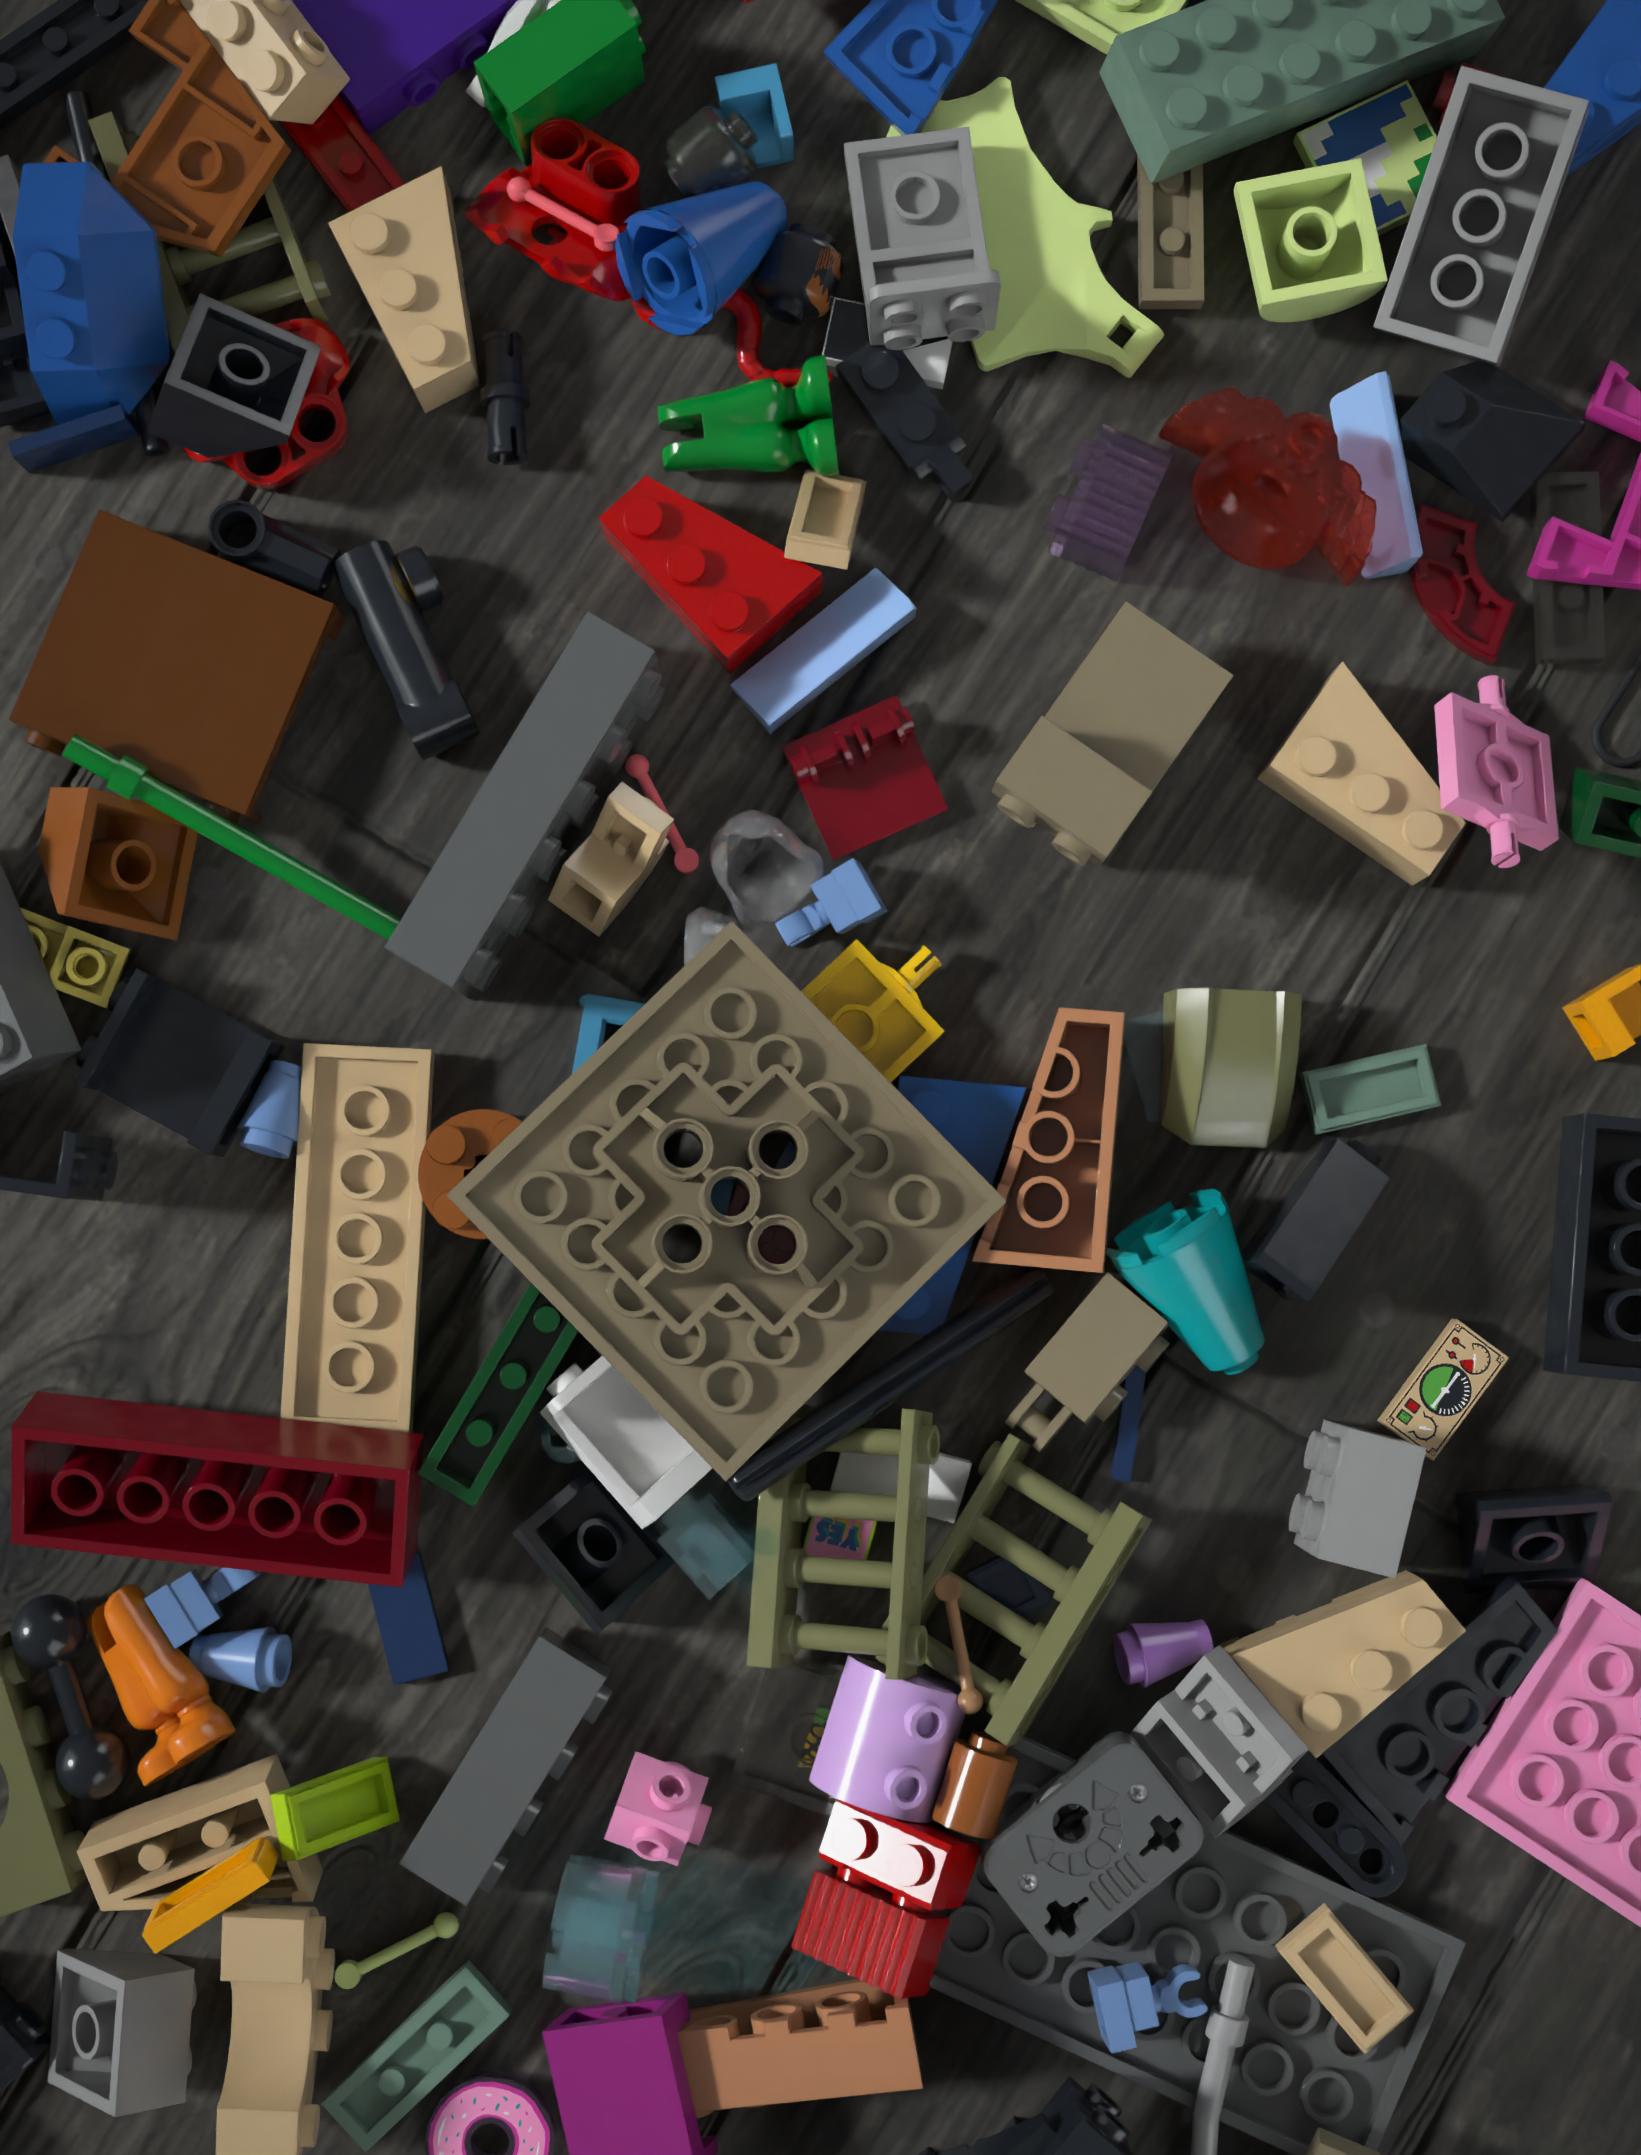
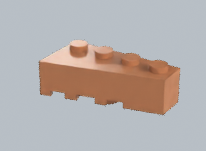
M1059 1007L1032 1085V1091L1012 1143L1007 1164L996 1190L1007 1202L986 1222L972 1261L1097 1273L1105 1272L1125 1031L1124 1012Z
M858 1979L690 2009L691 2019L677 2032L696 2119L721 2109L755 2108L769 2104L923 2089L918 2046L909 1998L900 1999L893 1997L890 1993L882 1992L879 1988L872 1987Z

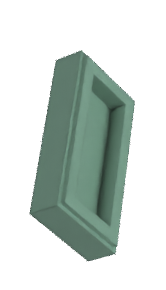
M1426 1044L1299 1073L1314 1135L1441 1106Z

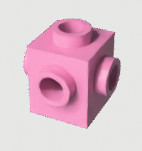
M635 1751L604 1840L632 1849L638 1856L646 1860L664 1861L678 1866L687 1842L699 1846L706 1829L712 1807L701 1804L709 1778L691 1772L689 1768L680 1763L664 1762Z

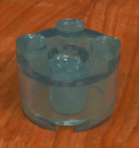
M571 1853L570 1862L567 1861L553 1914L550 1931H553L552 1948L556 1949L554 1954L546 1952L543 1989L620 2004L623 2001L636 2003L643 1975L644 1963H642L645 1945L646 1942H650L657 1908L655 1900L660 1872L649 1870L648 1867Z

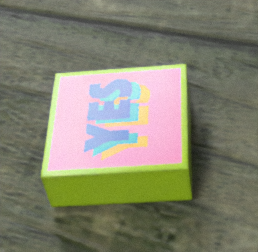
M811 1516L802 1549L806 1551L807 1556L867 1560L877 1521Z

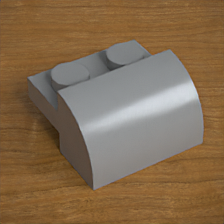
M1221 1645L1206 1653L1175 1690L1158 1700L1130 1733L1214 1838L1237 1823L1290 1776L1293 1772L1291 1768L1309 1750Z

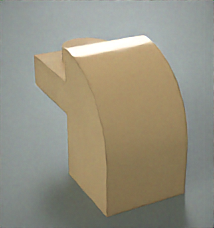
M621 782L608 796L592 834L563 864L548 900L599 937L626 907L656 866L670 842L666 839V835L674 818L661 810L652 800L640 795L624 782Z

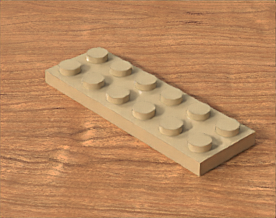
M303 1044L281 1418L413 1433L426 1205L419 1189L418 1167L431 1128L435 1051L431 1049Z

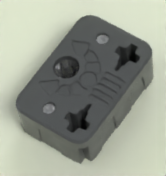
M1118 1731L1103 1736L1071 1766L1054 1776L1002 1822L999 1821L995 1837L993 1839H981L980 1858L988 1880L1041 1947L1050 1955L1067 1957L1077 1952L1194 1856L1201 1848L1204 1837L1203 1829L1190 1807L1160 1773L1139 1743L1131 1735ZM1066 1804L1071 1809H1076L1080 1805L1083 1806L1079 1811L1082 1821L1074 1828H1071L1066 1823L1056 1827L1060 1821L1057 1811ZM1159 1815L1166 1822H1170L1174 1830L1166 1838H1163L1157 1831L1154 1832L1150 1824ZM1056 1900L1063 1907L1069 1905L1072 1915L1062 1921L1056 1914L1050 1916L1047 1906Z

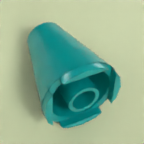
M1215 1189L1198 1190L1189 1193L1194 1203L1193 1205L1175 1210L1171 1201L1136 1219L1114 1238L1119 1250L1107 1248L1106 1254L1113 1267L1148 1305L1168 1322L1171 1330L1208 1370H1223L1225 1374L1233 1375L1251 1367L1259 1359L1257 1351L1263 1346L1265 1338L1228 1205L1221 1192Z

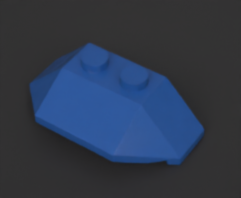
M92 162L23 164L13 231L30 369L57 425L119 404L131 415L134 408L171 363L156 229L103 177L104 175Z

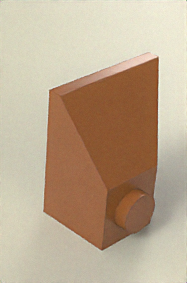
M50 787L38 850L57 913L63 916L177 941L198 832L142 801L134 799L128 801L119 795L90 787Z

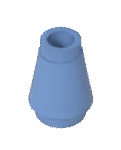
M271 1060L268 1072L265 1073L237 1127L243 1131L239 1142L240 1146L266 1156L289 1159L292 1147L297 1146L302 1067L284 1061Z
M273 1627L211 1633L209 1635L198 1634L192 1641L189 1660L207 1677L264 1693L270 1687H282L285 1684L291 1667L292 1645L288 1635L277 1634Z

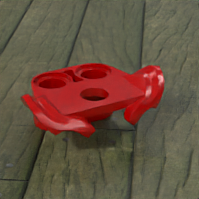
M567 118L549 119L536 126L531 134L532 164L521 171L510 167L500 173L468 205L462 214L494 244L500 246L505 243L540 263L545 273L552 278L577 286L599 297L623 302L631 296L626 290L617 267L616 250H599L594 244V238L528 201L515 202L508 196L507 185L509 181L517 176L524 177L529 181L532 190L598 226L604 223L612 224L618 228L619 233L625 230L627 225L625 221L631 215L640 211L639 164L636 158L628 151L575 121ZM544 224L559 225L568 233L565 240L555 245L539 243L532 234L535 229Z
M296 318L272 324L322 346L288 441L284 445H278L281 451L279 468L273 474L258 476L252 473L248 466L250 451L208 458L181 447L191 459L202 463L223 460L250 485L260 490H275L330 458L344 446L348 437V423L337 387L348 375L350 369L349 357L344 345L335 332L317 319ZM311 411H327L336 420L333 435L323 442H311L302 436V420Z

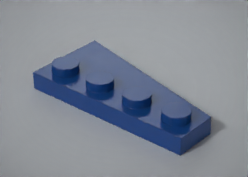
M871 0L823 53L826 60L901 135L921 133L998 0Z
M899 1076L898 1091L992 1186L1026 1087ZM975 1234L878 1330L927 1335L944 1324Z

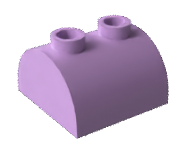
M848 1655L809 1781L820 1790L837 1799L877 1814L910 1822L928 1823L933 1821L931 1816L955 1739L959 1737L966 1715L958 1706V1696L962 1691L961 1687L953 1682L919 1673L914 1678L901 1680L885 1679L886 1665Z

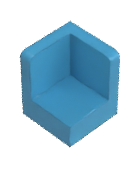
M774 63L716 76L717 105L733 171L742 173L748 169L755 170L794 161L793 131L777 64Z

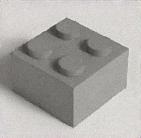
M1324 1419L1321 1432L1313 1431L1306 1446L1304 1468L1311 1470L1306 1494L1298 1493L1296 1495L1290 1512L1289 1531L1296 1533L1294 1544L1318 1559L1396 1578L1427 1448L1391 1436Z

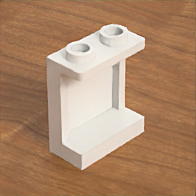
M593 1347L601 1357L584 1372L574 1363L546 1388L553 1399L542 1409L540 1414L641 1529H644L667 1511L704 1477L712 1467Z

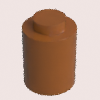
M975 1730L971 1732L969 1740L955 1739L931 1817L938 1823L963 1834L983 1839H993L1018 1763L1014 1756L1007 1753L1009 1746L1004 1745L988 1733Z

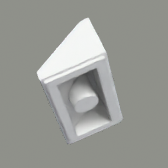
M840 1452L830 1491L897 1496L899 1456ZM939 1452L937 1462L934 1465H930L928 1517L950 1523L955 1522L972 1466L970 1460Z

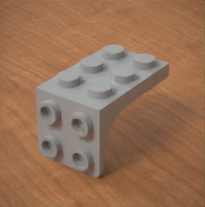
M969 127L844 143V157L870 346L885 345L890 350H905L918 346L922 339L948 336V339L951 341L966 342L982 337L986 331L995 330L1001 284L999 272L989 269Z

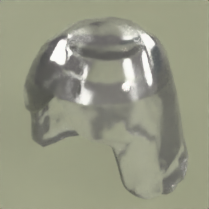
M748 810L732 816L715 833L709 850L710 863L718 883L728 896L740 923L750 928L771 925L781 917L786 916L812 891L810 885L820 880L824 873L823 866L825 862L820 853L808 847L781 820L768 812ZM769 851L771 863L757 876L742 872L743 869Z

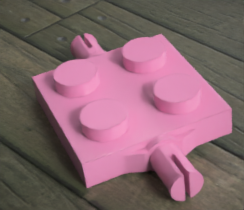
M1497 675L1485 676L1478 682L1480 703H1475L1451 692L1434 705L1441 809L1486 828L1491 839L1492 864L1494 866L1498 864L1499 868H1509L1520 862L1518 842L1542 851L1559 839L1549 735L1525 725L1510 713L1509 708L1506 707L1505 680L1503 678L1499 679Z

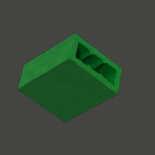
M561 0L474 61L489 117L525 166L532 161L531 134L536 126L552 118H567L584 125L645 81L642 54L646 52V48L638 34L637 26L642 24V20L632 0Z

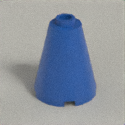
M752 181L640 210L625 221L627 223L625 230L617 234L615 242L617 267L626 290L633 301L636 302L643 297L656 312L649 319L657 327L674 335H692L705 327L760 265L777 233L787 230L788 220L785 203L781 196L768 185L759 181Z

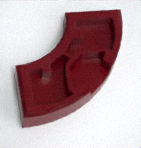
M1419 502L1415 507V514L1423 554L1409 570L1419 603L1436 629L1450 643L1473 659L1491 666L1497 659L1516 603L1499 594L1487 582L1479 568L1475 554V535L1478 523Z

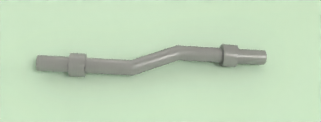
M1229 1958L1219 2004L1210 2008L1205 2029V2035L1210 2039L1193 2110L1190 2155H1217L1219 2117L1236 2047L1244 2045L1250 2020L1244 2011L1255 1964L1244 1958Z

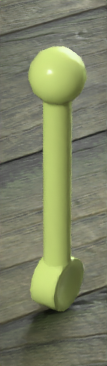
M449 1912L440 1913L435 1918L433 1925L360 1962L350 1959L343 1961L335 1971V1982L343 1989H351L359 1983L363 1974L436 1937L444 1939L453 1937L459 1927L457 1917Z

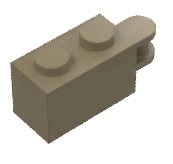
M1107 1272L1024 1372L1036 1382V1385L1010 1414L1005 1424L1011 1429L1018 1425L1035 1440L1032 1447L1040 1453L1073 1414L1085 1425L1094 1415L1105 1422L1128 1394L1120 1384L1135 1366H1138L1146 1373L1169 1346L1170 1343L1161 1336L1167 1330L1168 1322ZM1046 1391L1064 1406L1053 1420H1050L1034 1406Z

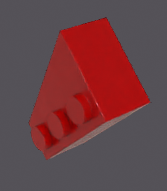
M647 475L598 517L604 538L729 674L736 670L822 593V572L802 561L784 558V551Z

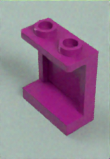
M686 1992L568 2008L542 2031L569 2155H715L718 2152L716 2136L700 2137L677 2032L691 2019Z

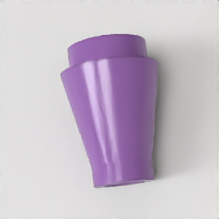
M1203 1619L1191 1622L1130 1623L1126 1625L1124 1632L1116 1633L1112 1637L1114 1658L1123 1682L1126 1685L1139 1683L1143 1688L1199 1661L1206 1653L1213 1650L1211 1634Z

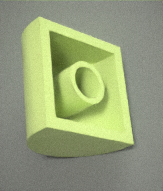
M1361 158L1236 182L1233 190L1258 309L1263 319L1271 322H1297L1320 318L1358 305L1377 294L1385 286L1388 279Z

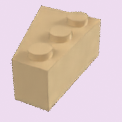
M278 1755L269 1756L94 1821L79 1846L77 1854L100 1910L153 1909L154 1905L254 1840L259 1837L264 1838L265 1836H267L279 1853L271 1879L268 1883L236 1903L250 1904L252 1899L292 1897V1902L313 1901L323 1873L317 1853L297 1861L282 1860L270 1794L290 1788Z

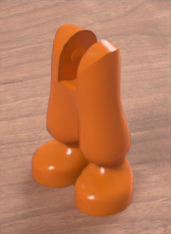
M133 1584L125 1585L115 1591L108 1598L107 1602H103L88 1614L86 1624L111 1677L128 1721L138 1730H155L158 1735L155 1746L143 1756L137 1768V1774L143 1785L148 1786L214 1748L215 1744L226 1739L236 1730L228 1715L212 1702V1698L209 1695L208 1682L203 1674L178 1647L176 1649L173 1647L145 1602L144 1598L147 1596L140 1587Z

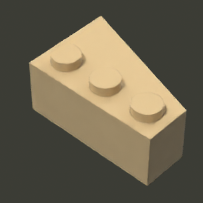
M442 166L328 223L425 413L480 386L470 312L463 279L462 259L456 233L453 200Z
M1343 661L1323 683L1257 778L1412 886L1432 873L1466 823L1461 817L1441 809L1440 788Z
M1405 1570L1396 1574V1578H1385L1334 1598L1329 1604L1298 1616L1291 1615L1276 1621V1624L1242 1638H1233L1219 1645H1221L1309 1748L1308 1751L1317 1758L1465 1633L1466 1630L1423 1579Z

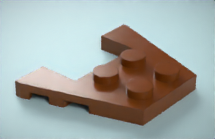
M148 0L129 32L136 40L180 69L182 73L109 183L156 229L158 240L222 257L286 160L291 149L180 1ZM54 145L43 163L79 161Z

